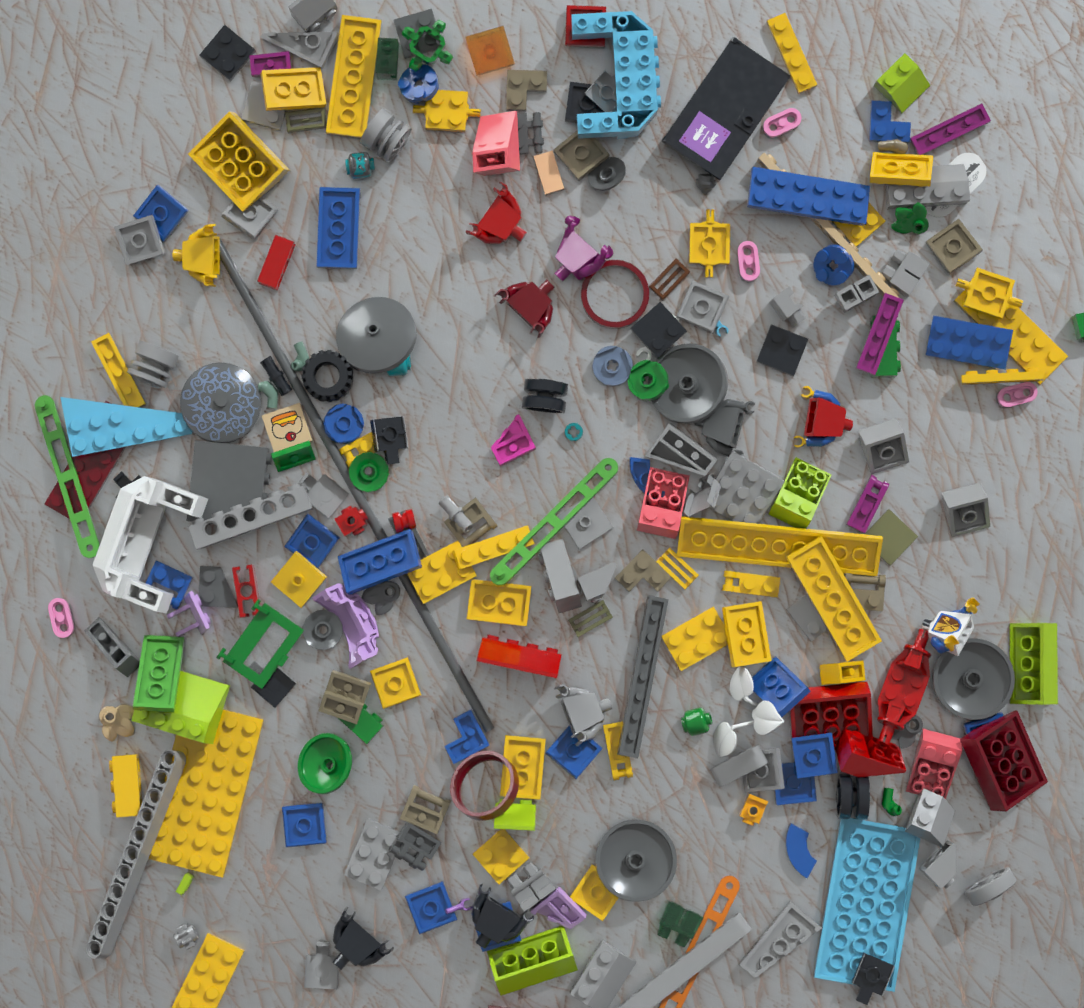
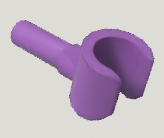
M462 899L456 906L446 909V913L449 914L461 909L465 911L471 910L472 906L465 908L463 905L465 901L470 899Z

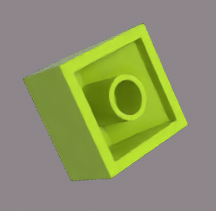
M904 53L875 82L874 87L888 101H892V105L902 114L930 87V84L919 66Z
M520 799V803H513L506 812L494 818V829L535 831L536 804H532V800Z

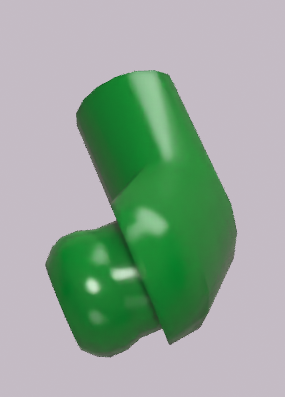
M884 788L882 807L889 815L899 816L902 813V808L893 800L894 789Z

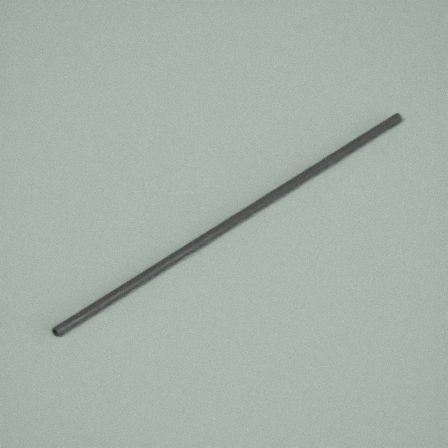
M220 239V259L358 506L367 515V522L377 540L387 538L362 490L356 488L351 482L349 467L335 442L325 433L320 415L297 374L292 369L288 358ZM407 573L399 576L400 581L484 731H490L494 728L492 722L427 606L422 604Z

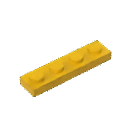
M786 13L767 20V25L798 94L816 87V80Z
M107 333L91 341L123 405L139 408L146 405L132 375L127 373L128 367L111 334Z
M1027 368V372H1018V369H1007L1006 373H998V370H986V374H978V371H966V375H961L962 385L1044 380L1043 371H1039V368Z
M528 525L453 550L458 569L461 570L508 554L530 532ZM532 538L524 545L525 547L534 545Z

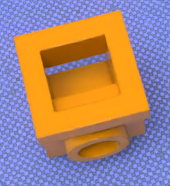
M748 793L739 814L740 817H743L742 822L754 826V823L759 824L768 801ZM751 807L757 808L756 814L752 815L750 813Z

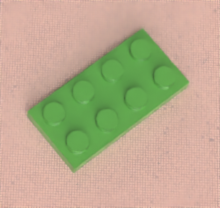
M144 635L133 701L134 710L175 712L185 645L184 637Z

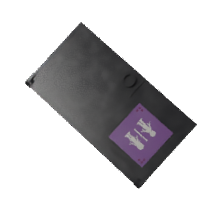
M732 37L673 126L662 139V143L674 149L718 180H721L791 75L753 51L737 38Z

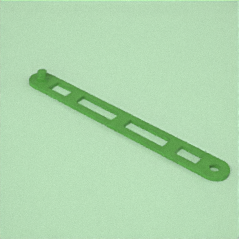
M43 395L35 402V410L80 552L86 558H94L100 546L55 402L51 397ZM53 415L57 430L48 432L44 418ZM59 439L61 440L70 470L62 473L52 442ZM71 480L74 481L83 511L75 514L65 483ZM86 520L90 536L82 538L78 523ZM88 545L93 546L92 551L87 550Z
M605 458L598 463L491 570V581L499 586L508 583L617 474V462L612 458ZM607 465H610L612 468L611 470L607 471L605 470V467ZM598 474L603 480L591 490L586 484ZM580 492L585 498L561 521L555 514L575 494ZM548 522L554 529L529 551L524 545ZM518 553L523 559L511 570L506 563Z

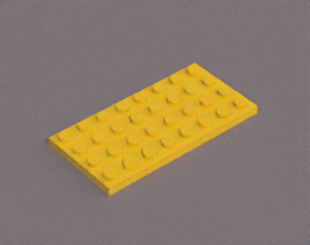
M223 709L213 744L201 743L179 735L175 736L172 750L183 752L186 756V764L148 859L224 877L264 719Z

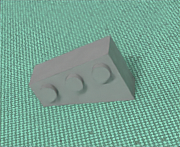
M671 423L667 425L645 455L646 457L703 476L707 475L718 460L717 457Z
M563 539L547 543L541 549V552L537 554L540 564H545L546 571H543L546 583L550 582L552 588L548 590L551 602H556L558 613L582 607Z

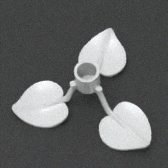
M739 666L734 672L730 681V692L735 700L741 701L744 698L746 702L756 706L752 711L754 720L731 727L727 722H722L718 725L714 733V748L720 758L729 756L735 751L737 735L734 730L736 728L754 724V729L758 734L767 735L784 722L771 702L762 701L757 703L748 698L753 693L754 686L752 677L745 666Z

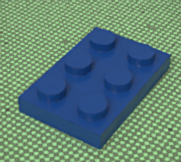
M776 656L752 677L753 692L762 701L771 702L781 718L811 692Z

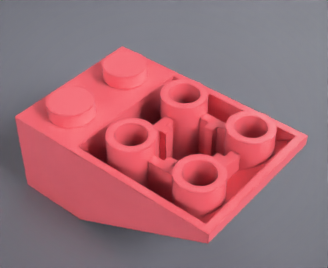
M517 111L480 116L472 152L474 173L488 176L520 171Z
M650 467L637 531L676 539L690 475ZM662 491H665L664 497H661Z
M922 729L906 792L918 795L923 789L943 796L946 800L963 751L960 738Z

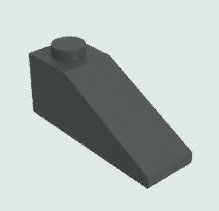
M100 617L84 630L112 665L123 675L129 677L139 667L140 660Z

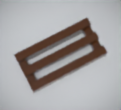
M676 258L649 285V289L663 301L688 276L690 271ZM677 264L679 267L658 289L655 288L661 279ZM683 270L684 273L662 294L661 291Z

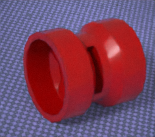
M412 509L406 510L402 515L399 512L392 513L396 533L402 532L404 528L416 529Z

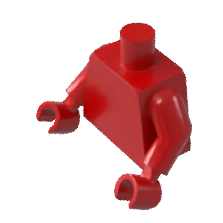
M499 182L502 185V189L499 191L495 187L493 188L494 192L499 195L478 224L469 223V225L473 226V231L466 230V234L473 235L486 244L507 243L511 236L521 242L527 234L525 230L518 226L522 221V211L515 197L508 191L507 185Z

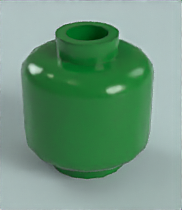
M701 707L687 710L684 713V717H681L684 732H688L691 736L707 733L710 725L713 724L710 712L706 713L704 708Z

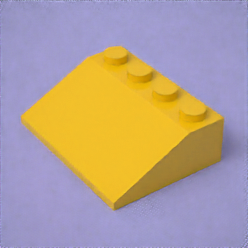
M230 111L188 153L242 212L274 187L290 171L236 113Z

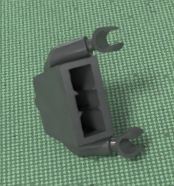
M724 400L715 413L694 424L695 426L703 427L702 435L706 436V442L716 452L728 457L733 448L736 449L745 413L752 414L755 412L748 410L747 406H754L755 403L749 401L744 404L743 401ZM734 450L736 453L744 454L741 450Z

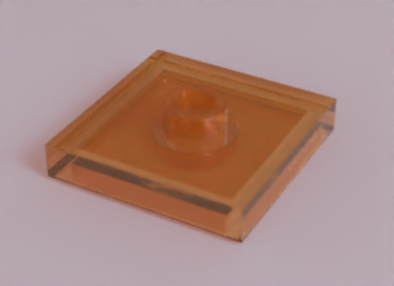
M504 26L465 37L476 76L515 65Z

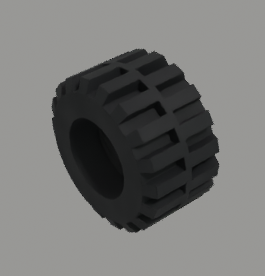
M332 350L318 351L319 353L312 354L311 358L305 361L306 364L302 368L303 374L301 375L303 385L308 393L319 401H338L342 396L345 397L347 391L352 387V368L345 361L346 358L342 357L340 353L332 352ZM324 365H333L339 371L338 382L329 388L320 386L316 381V373Z

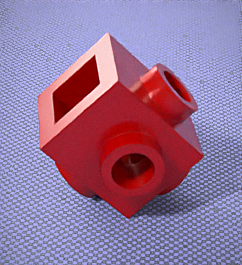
M352 506L341 511L342 515L335 518L345 537L351 534L356 536L364 532L365 529L363 527L367 526L366 520L368 519L363 509L359 510L358 507L352 508ZM352 518H355L354 524H351Z

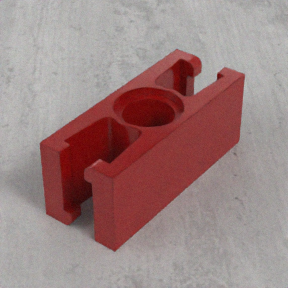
M275 235L257 280L260 285L278 291L296 246L294 241Z
M252 564L246 565V570H249V582L241 583L238 572L240 571V566L232 568L240 618L250 617L249 613H245L244 601L253 599L255 604L259 599L255 568ZM247 585L252 588V594L249 597H245L242 594L243 587ZM256 608L252 615H256L259 610Z

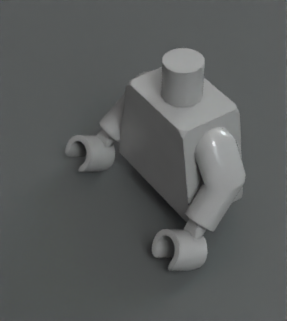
M564 684L555 687L554 689L560 691L556 698L565 697L562 699L561 705L573 733L571 738L574 737L579 740L576 746L593 739L602 728L604 721L603 712L612 709L609 698L598 701L596 694L590 693L588 690L567 687Z

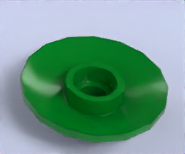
M373 452L362 453L351 462L349 478L359 490L365 492L376 491L387 482L389 475L388 465L379 454ZM371 468V474H366L365 469Z

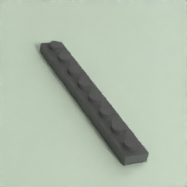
M651 595L647 596L617 755L636 759L639 757L669 599Z

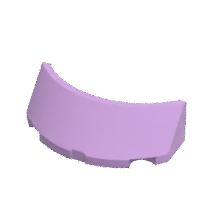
M338 583L324 589L312 598L313 601L340 618L349 647L348 667L350 669L377 655L376 638L379 637L377 624L369 607L357 593L347 594L345 586Z

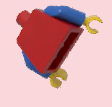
M809 386L803 387L804 390L810 391V394L807 396L801 394L803 399H810L804 436L807 438L795 436L794 438L802 439L801 445H794L795 447L800 448L803 445H807V447H822L834 442L836 437H841L843 430L851 431L853 420L845 418L846 409L841 407L840 402L831 393L819 390L814 392Z

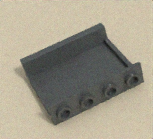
M195 440L190 492L208 499L202 515L204 521L212 518L211 514L223 511L224 514L230 512V508L242 504V507L250 505L249 501L261 497L262 500L268 498V493H265V486L269 485L270 473H267V467L272 463V455L269 453L268 448ZM253 510L247 511L245 519L248 522L255 519V512ZM187 514L186 521L192 522L199 519V517ZM229 517L226 520V525L235 526V518Z

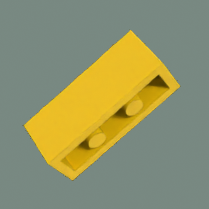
M139 754L112 756V760L109 761L110 773L113 772L114 780L110 783L111 792L115 794V801H112V811L116 813V818L137 816L143 802Z

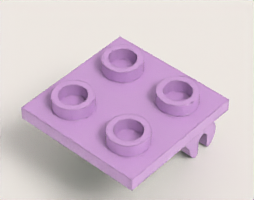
M191 591L184 597L185 606L167 614L168 619L190 609L196 620V623L175 633L177 637L195 628H198L200 634H204L210 628V619L207 613H203L200 608L202 603L197 594L194 595L193 591Z

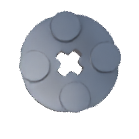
M607 346L598 351L592 368L596 379L603 385L618 386L629 378L633 363L631 356L624 349L617 346ZM609 361H613V363H618L616 371L607 369V366H609Z

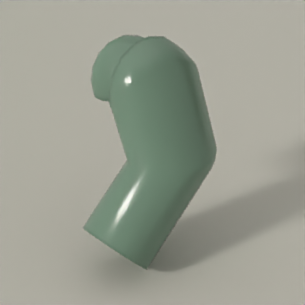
M303 341L294 344L298 354L294 362L291 363L294 371H302L303 366L306 364L305 361L309 359Z
M269 381L260 382L258 384L259 391L268 397L267 408L277 409L278 390Z

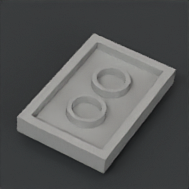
M367 818L344 875L381 891L395 859L394 854L389 851V848L392 844L400 847L401 842L396 839L400 831Z

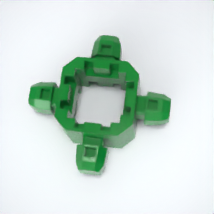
M437 20L432 26L433 30L428 26L420 27L417 33L410 27L404 28L402 36L408 41L411 40L409 44L411 55L415 56L409 63V68L413 71H418L423 65L422 62L431 65L435 64L439 58L440 62L449 65L452 61V54L447 50L443 51L445 40L440 35V33L443 34L446 28V23ZM424 33L440 43L431 58L426 57L415 49Z

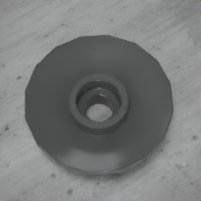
M608 157L589 173L588 180L590 185L594 189L601 191L616 187L626 174V166L621 159Z
M317 610L311 613L305 619L303 625V636L306 642L318 650H328L334 647L340 641L343 634V625L340 618L328 610ZM325 626L327 632L325 634L320 633V627Z

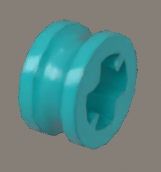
M570 423L565 428V436L571 441H577L583 435V429L577 423ZM572 426H575L580 431L579 435L576 434L577 437L575 438L568 434V430H572L570 428Z

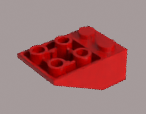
M845 729L835 747L841 772L856 777L905 773L906 767L900 747L894 743H890V746L884 745V742L880 744L877 742L878 738L862 735L858 731Z

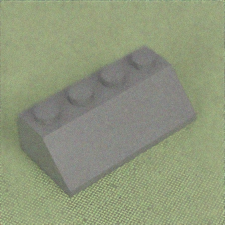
M964 164L932 166L930 187L885 184L887 210L896 209L897 207L913 208L917 202L921 203L924 207L962 205L970 201L969 180Z

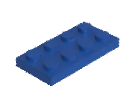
M320 187L317 268L357 269L360 188Z
M933 316L926 355L1006 370L1013 330Z
M411 529L337 556L345 590L349 595L422 568L414 533Z

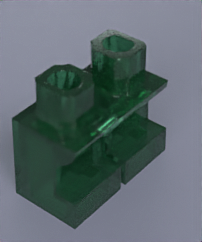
M378 38L377 79L397 80L398 39Z
M667 900L664 911L658 921L660 925L657 935L668 939L671 930L676 931L678 935L674 943L685 947L690 939L693 940L704 917Z

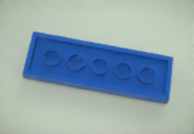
M752 167L747 207L865 226L870 186Z

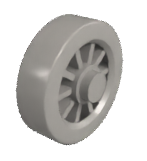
M1002 868L973 884L966 890L965 894L973 906H978L1001 896L1002 893L1016 883L1017 879L1010 868Z

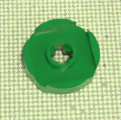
M643 360L635 364L630 371L628 387L636 397L643 401L659 398L669 387L667 371L660 363ZM646 376L653 377L652 383L649 385H644L643 383L646 381Z

